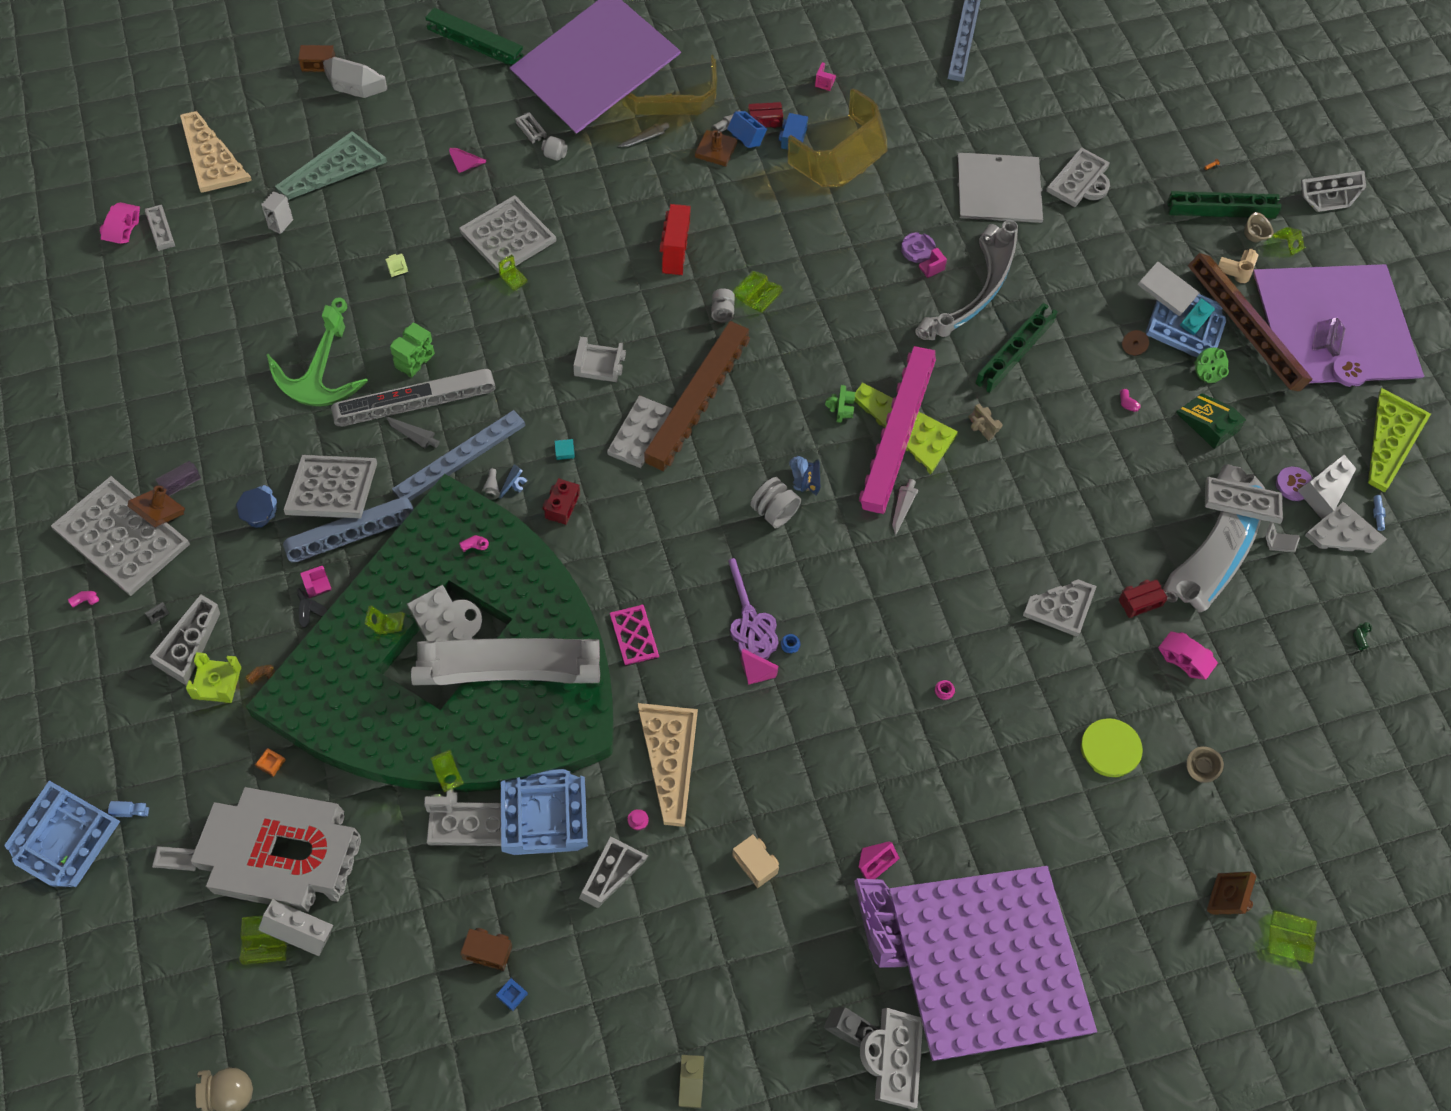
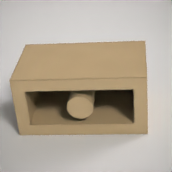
M751 835L733 848L732 856L755 886L759 888L778 874L779 862L773 855L768 854L765 850L766 846L760 838L756 839L754 835Z

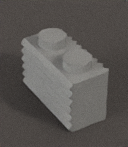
M272 192L261 205L268 228L281 234L293 221L287 197L283 194Z

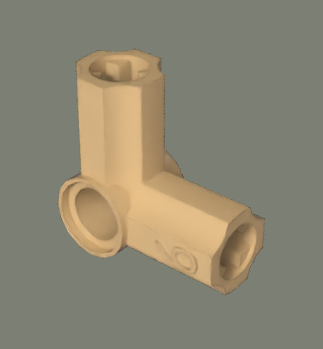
M1253 249L1244 250L1240 262L1221 257L1218 266L1225 274L1234 276L1237 282L1247 283L1251 278L1258 254Z

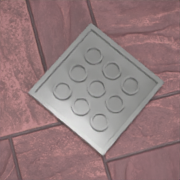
M515 195L459 228L460 233L500 275L556 242V236Z
M302 455L284 507L285 515L361 518L377 466L376 458Z

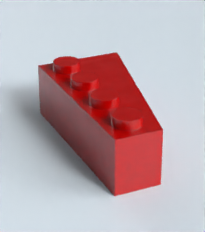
M670 204L669 211H666L662 241L660 242V252H663L662 273L683 275L691 206Z

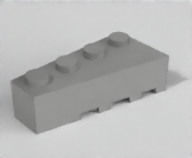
M200 595L151 654L150 658L153 665L187 686L188 680H190L196 667L194 663L196 652H203L219 618L220 611L218 605L205 596Z

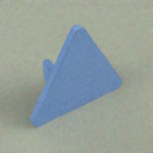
M515 464L500 492V499L511 486L516 492H521L523 488L518 485V482L521 484L527 482L524 477H519L523 470Z

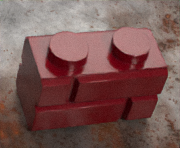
M781 102L748 104V114L765 128L783 126Z
M1145 580L1137 587L1128 586L1122 590L1119 602L1128 618L1159 608L1165 604L1167 595L1161 589L1162 587L1158 580L1151 582Z

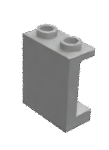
M580 336L573 365L574 376L617 382L618 375H622L623 365H621V361H625L626 350H623V343H619L618 348L588 344L587 337Z

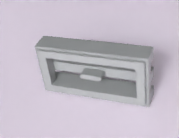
M530 112L515 119L516 124L532 144L535 143V140L540 141L541 137H547V133Z

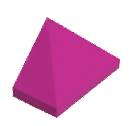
M449 149L458 173L486 163L485 159L461 149Z
M745 649L741 651V663L748 684L772 679L777 676V665Z
M890 841L862 848L859 869L865 879H876L898 861L900 857Z

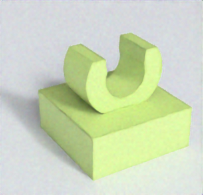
M394 254L385 259L391 277L408 272L402 254Z

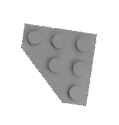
M1344 502L1305 535L1321 549L1331 547L1343 551L1364 550L1366 553H1373L1387 540Z
M1075 580L1066 586L1047 590L1046 593L1041 595H1033L1029 598L1023 616L1078 637L1097 586L1081 580Z

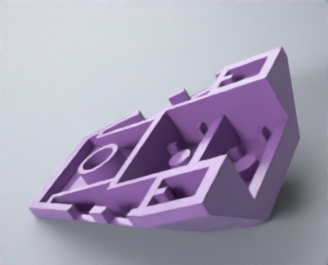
M857 878L854 883L869 949L875 963L879 967L908 966L888 886L883 880Z

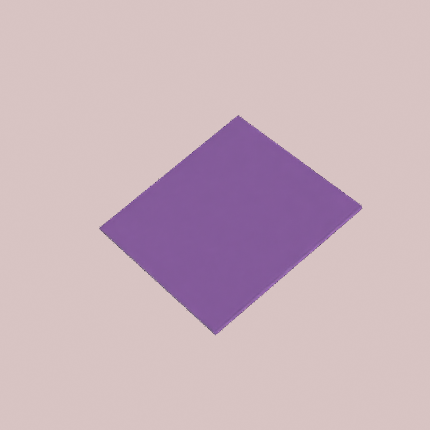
M598 0L512 65L510 70L577 134L681 54V51L622 0Z
M1386 264L1253 270L1268 326L1313 378L1310 383L1338 382L1333 376L1332 366L1338 357L1347 354L1355 355L1367 364L1369 375L1366 381L1424 377Z
M1048 866L889 889L932 1061L1097 1033Z

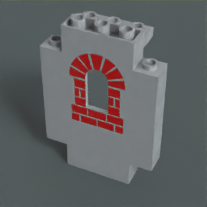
M245 787L238 806L214 802L190 862L200 870L211 871L206 887L214 894L270 904L272 899L297 910L309 912L310 906L315 901V892L324 893L331 901H339L340 896L345 891L347 876L352 871L354 856L359 851L361 835L355 828L341 825L344 820V811L336 803ZM277 836L306 841L312 845V853L304 860L271 855Z

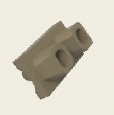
M978 404L968 417L973 422L971 429L973 431L980 430L989 441L999 432L1003 424L999 420L992 419V414L988 407L983 408Z

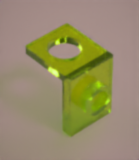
M1285 227L1273 234V238L1287 239L1290 255H1294L1305 248L1302 232L1299 229ZM1298 239L1299 246L1294 249L1293 243Z
M512 254L498 262L500 277L513 290L527 283V279L515 267ZM510 261V264L506 268H503L504 264Z
M369 606L365 624L378 634L399 632L402 629L405 613L383 614L373 606ZM373 613L377 617L376 624H373L371 619Z
M450 750L430 758L444 792L464 784ZM448 775L456 776V780L451 784L444 782L445 777Z

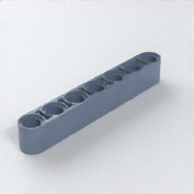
M399 498L363 511L361 518H343L289 537L284 541L283 548L289 561L298 562L401 525L414 509L409 499Z

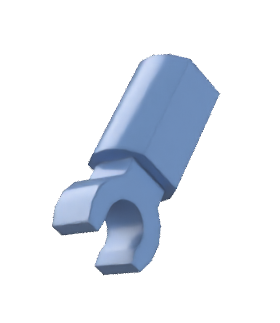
M111 801L108 808V814L112 817L148 816L149 807H146V803L133 804L132 802Z

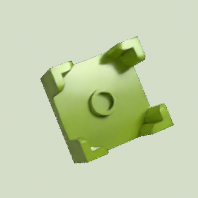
M196 652L194 663L197 666L193 684L188 680L186 686L191 699L232 703L241 670L237 657L226 656L228 662L212 661L206 653Z

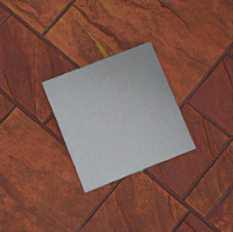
M958 153L957 186L959 187L960 218L1043 222L1039 157Z

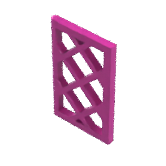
M643 604L610 613L625 665L659 657ZM641 611L643 619L640 621L633 617L634 612ZM622 615L626 617L622 625L617 624L616 616ZM629 620L639 624L634 632L625 628ZM642 626L647 629V639L637 634ZM622 631L631 635L627 644L622 642L620 635ZM634 638L644 642L640 650L630 646ZM649 644L652 646L654 653L646 654L643 650ZM629 649L637 654L634 658L627 659L626 650Z

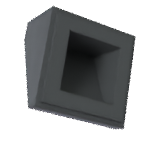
M163 602L145 613L151 624L169 614Z

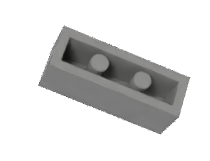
M272 899L262 917L259 931L320 956L333 925Z

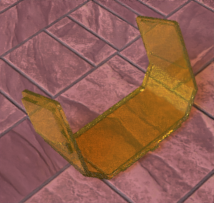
M711 55L710 91L703 96L672 95V93H666V95L636 97L629 93L622 98V104L636 115L702 114L714 105V99H716V59Z
M852 88L850 90L849 117L862 125V127L835 148L826 151H814L790 135L788 137V163L822 187L843 186L858 174L866 171L867 167L888 151L887 135L877 103L860 91Z

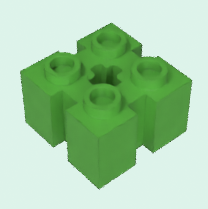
M414 322L404 329L403 337L395 339L390 346L395 368L411 378L421 369V365L427 363L435 354L433 345L430 344L432 342L431 332Z

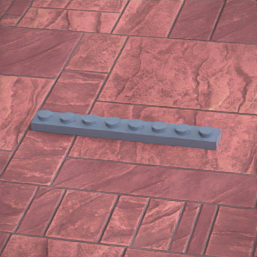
M981 0L964 1L948 79L964 81Z
M514 410L392 488L393 493L398 499L404 497L409 499V501L413 500L433 487L444 474L451 475L523 428L525 422Z

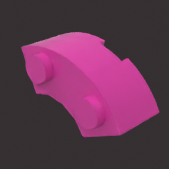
M121 202L111 206L104 224L100 226L101 240L120 244L129 242L131 231L139 222L140 206Z
M1170 631L1158 647L1166 662L1179 666L1190 678L1206 680L1218 664L1211 650L1204 648L1183 632L1176 633Z

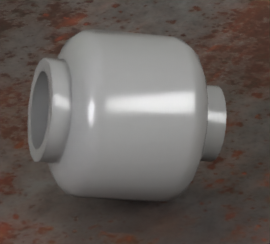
M550 136L547 140L543 141L541 149L544 151L545 157L560 160L566 156L568 147L563 139Z

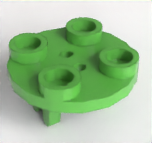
M1216 347L1207 348L1199 354L1196 362H1194L1197 376L1207 383H1215L1228 375V358L1226 352Z

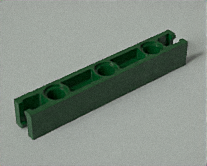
M433 8L425 17L426 21H430V23H427V30L512 66L524 57L520 53L523 50L522 45L437 8Z
M1171 191L1167 200V206L1170 207L1169 215L1249 218L1253 213H1261L1266 218H1277L1282 208L1281 204L1278 203L1280 200L1279 194Z
M1043 302L978 373L975 384L981 387L983 385L982 381L988 377L986 391L991 393L1055 322L1058 311L1053 309L1051 315L1045 318L1044 314L1049 306Z

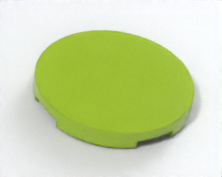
M1098 720L1086 729L1081 739L1083 758L1094 768L1095 772L1103 776L1122 777L1133 771L1142 757L1143 748L1138 734L1132 727L1120 720Z

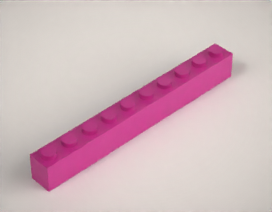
M914 346L912 353L908 354V365L902 371L903 379L901 383H898L897 397L892 400V411L888 413L886 418L887 426L882 429V440L880 444H877L876 458L871 461L870 475L866 476L865 490L861 491L859 496V502H861L863 510L880 514L885 513L936 361L935 350Z

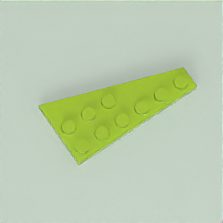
M862 383L855 392V402L867 413H870L880 426L883 425L886 428V418L888 413L892 411L893 398ZM918 412L906 451H910L915 456V460L922 463L927 468V471L932 474L957 436L958 431Z
M1383 388L1380 389L1378 395L1368 484L1386 492L1431 414Z

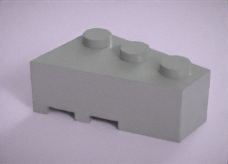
M1343 455L1302 486L1298 492L1318 516L1323 519L1335 511L1356 468Z
M610 836L579 899L599 908L646 861L648 855Z

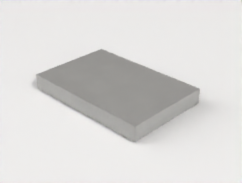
M1159 262L1138 283V286L1179 317L1199 294L1197 290Z

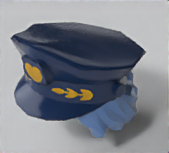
M800 456L793 457L789 461V466L794 476V489L801 492L805 490L811 491L817 496L821 488L819 459L812 463L807 462V459Z
M263 485L243 492L236 503L239 518L255 528L265 526L270 519L275 517L277 510V500L272 495L273 491L268 486Z

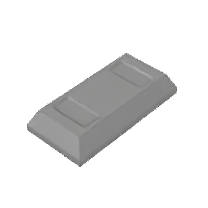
M157 846L152 867L195 871L196 866L190 862L195 849Z

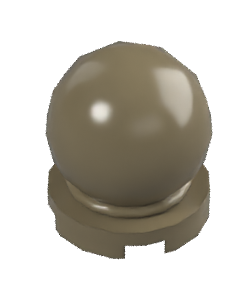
M238 1068L222 1069L214 1076H212L210 1070H202L197 1074L198 1077H201V1083L196 1084V1107L202 1108V1111H242L247 1107L252 1098L253 1086L251 1079L244 1071Z

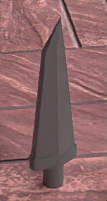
M667 122L661 125L656 123L617 147H629L660 134L662 135L665 133L664 130L669 128V124Z
M386 416L391 427L425 449L428 445L435 448L438 447L439 441L433 438L434 432Z

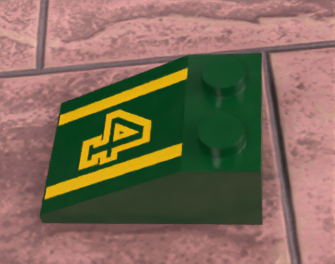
M1203 393L1176 411L1214 449L1237 434L1246 421L1234 407Z

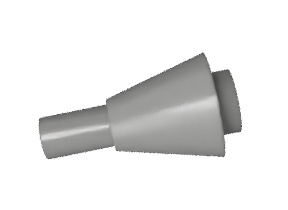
M493 468L489 470L488 479L481 491V495L489 500H495L500 496L496 480L497 471Z

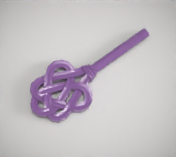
M730 559L728 562L742 603V618L736 619L731 624L730 635L733 640L738 642L740 653L745 649L767 660L770 654L776 651L778 647V637L775 633L776 619L767 613H756L754 607L749 603L736 559ZM747 630H749L748 638L746 637Z

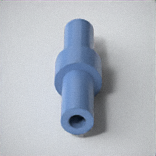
M1376 495L1373 497L1375 506L1373 514L1374 518H1376L1377 530L1383 531L1385 530V508L1382 506L1381 496Z

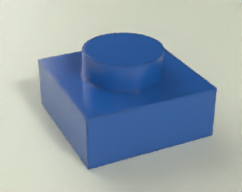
M510 978L496 994V997L513 1011L528 993Z

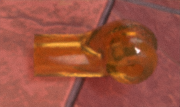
M272 665L258 666L245 678L250 684H253L263 675L270 679L276 670L273 669L274 666Z

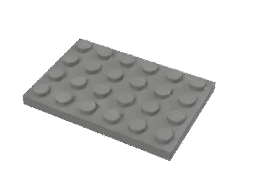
M110 476L53 523L51 527L131 596L186 549L190 543L167 522L154 527L127 506L128 500L136 496Z

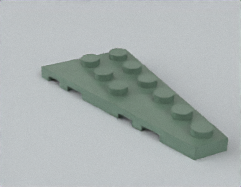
M352 131L277 184L275 189L289 200L387 162V159Z

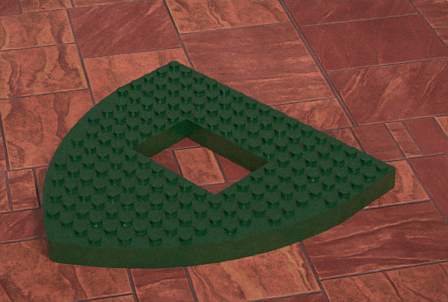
M444 474L246 706L251 717L316 759L363 778L411 789L447 792V786H452L454 792L500 790L501 782L504 780L505 782L517 780L518 777L525 779L532 774L564 769L571 773L610 757L613 753V701L608 661L598 626L581 590L560 559L525 523L507 509L447 474ZM474 535L483 537L489 542V546L485 550L470 548L463 552L459 545L460 542ZM441 585L444 586L448 594L451 591L507 624L497 639L549 638L599 640V683H563L541 680L464 682L441 710L383 674L420 630L407 603Z

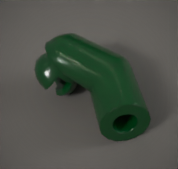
M1368 622L1359 624L1353 633L1359 650L1369 647L1365 637L1368 632H1371L1372 626Z

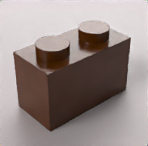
M300 45L299 63L301 71L325 72L324 60L336 57L333 45Z
M476 928V930L469 929L461 956L463 960L504 971L512 949V943L509 937L503 934H496L494 936L481 928Z

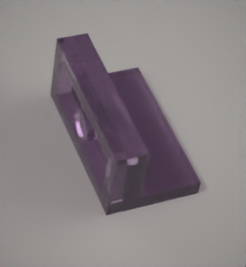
M1338 318L1318 322L1312 345L1313 351L1327 348L1333 357L1340 355L1345 327Z
M188 461L155 480L159 486H163L167 490L166 494L170 496L201 479L195 465Z

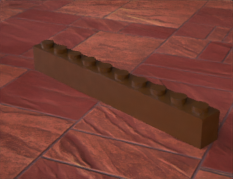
M1199 253L1189 263L1188 267L1290 390L1300 392L1313 378L1211 256Z
M732 321L728 323L644 452V462L662 471H665L667 466L672 465L676 452L679 453L681 451L685 438H689L693 425L698 424L702 411L705 412L707 410L709 400L715 397L718 386H722L724 383L725 375L727 372H731L734 361L738 360L742 354L743 347H747L750 341L748 328Z

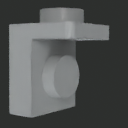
M447 786V797L439 794L425 797L427 812L452 813L453 805L457 804V793H454L452 786Z

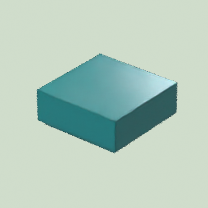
M573 439L555 441L556 460L575 458Z

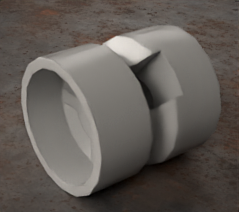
M718 289L713 292L711 316L715 321L728 322L734 318L735 294L731 290Z

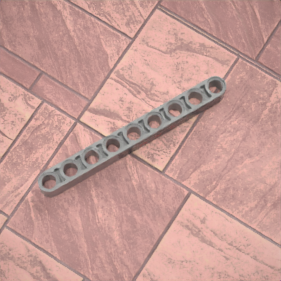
M481 369L340 401L331 406L335 425L347 426L490 393L495 390L496 386L491 370Z

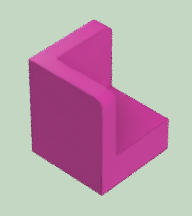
M822 62L816 74L815 87L830 91L836 75L824 72L825 63Z
M935 248L931 251L930 259L920 263L919 268L929 278L945 270L947 258L938 248Z
M323 566L300 573L309 598L332 590Z

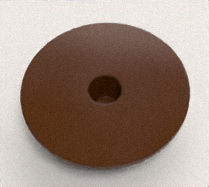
M1139 330L1127 333L1122 341L1124 351L1134 356L1144 353L1149 346L1148 336Z

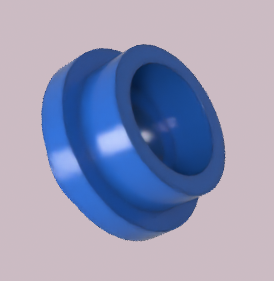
M788 634L782 638L781 648L786 653H795L800 648V640L797 636Z

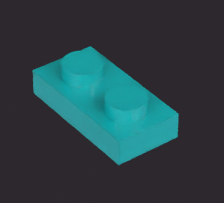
M1201 298L1181 322L1180 326L1194 336L1215 308Z

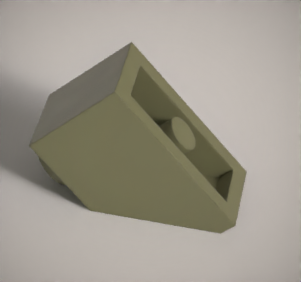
M682 1055L679 1107L701 1108L704 1056Z

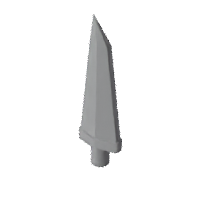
M909 479L907 486H900L892 523L895 536L918 493V489L914 488L916 482L913 479Z

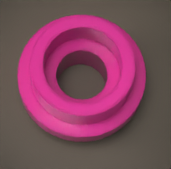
M943 680L935 686V694L940 699L948 700L955 693V688L950 681ZM941 689H946L948 693L942 692Z

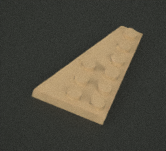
M197 111L180 115L201 193L252 181L251 176L235 160L233 154L217 138L214 131L208 127Z
M638 703L664 825L685 827L698 709Z

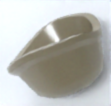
M1253 213L1248 218L1244 227L1245 236L1252 242L1267 240L1274 234L1272 225L1261 213Z
M1195 748L1187 758L1188 773L1198 782H1212L1223 771V759L1212 748Z

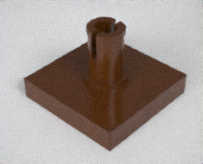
M706 130L695 152V158L726 167L737 145V139L723 135L720 131L718 133L717 130Z
M155 486L153 490L128 500L127 505L154 527L183 515L185 511L183 506L166 494L167 490L163 486Z
M1252 872L1218 873L1207 911L1212 915L1246 914V911L1251 910L1253 907V901L1250 900L1256 875Z

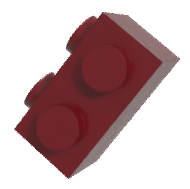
M558 478L556 484L551 486L549 499H546L543 504L545 518L567 525L580 496V485Z

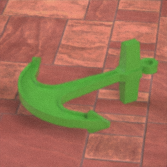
M335 298L331 306L325 305L322 318L325 322L326 331L309 369L303 377L299 379L288 378L280 366L267 354L270 371L276 384L287 396L299 403L310 406L332 405L347 399L368 382L367 379L348 383L337 389L326 388L322 383L333 336L342 337L345 329L344 318L341 313L346 311L347 303L343 298Z

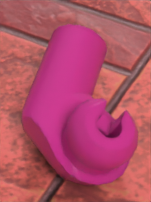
M81 591L69 598L68 601L72 607H75L86 600L90 605H93L99 601V598L94 591Z

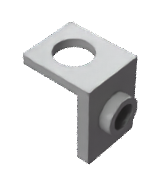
M1270 522L1265 535L1269 550L1295 552L1300 539L1299 535L1277 533L1273 522Z

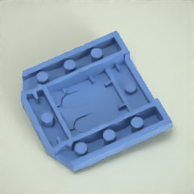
M1198 294L1180 317L1157 300L1146 329V335L1194 357H1198L1203 350L1218 347L1226 323V317L1222 314L1223 308L1218 302ZM1202 298L1213 306L1215 310L1193 336L1183 329L1180 324Z
M558 769L532 774L525 779L518 777L517 780L507 782L504 780L501 782L502 852L512 855L578 851L588 846L585 777L581 775L577 777L570 774V771Z
M48 781L6 842L5 847L9 850L16 866L48 885L54 887H77L120 821L55 783ZM67 856L65 864L59 865L64 857Z

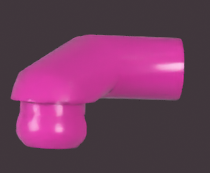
M1122 389L1120 391L1121 406L1129 411H1139L1140 404L1129 397L1128 389Z
M474 535L460 542L459 545L463 552L470 548L485 550L488 548L489 542L483 537Z

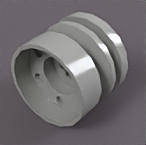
M777 477L771 478L764 483L751 501V507L761 516L765 515L764 519L774 528L784 525L795 514L801 504V498L792 490H787V486Z

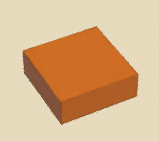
M267 748L255 765L260 770L274 777L285 762V758Z

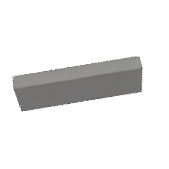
M162 204L145 209L158 251L174 247L175 243Z

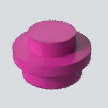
M643 810L632 811L628 816L629 826L634 830L644 829L648 825V815Z

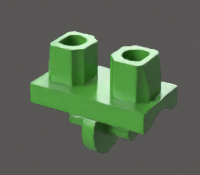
M841 385L839 398H836V394H832L831 397L825 400V405L830 408L831 412H835V409L838 408L837 422L842 423L843 418H853L854 407L845 406L844 403L854 404L855 392L846 391V386Z

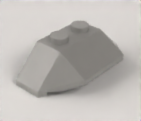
M337 57L329 58L323 62L326 76L336 91L366 98L387 90L385 76L379 75L366 65Z
M1358 171L1301 180L1303 198L1316 212L1348 208L1366 188L1365 172Z

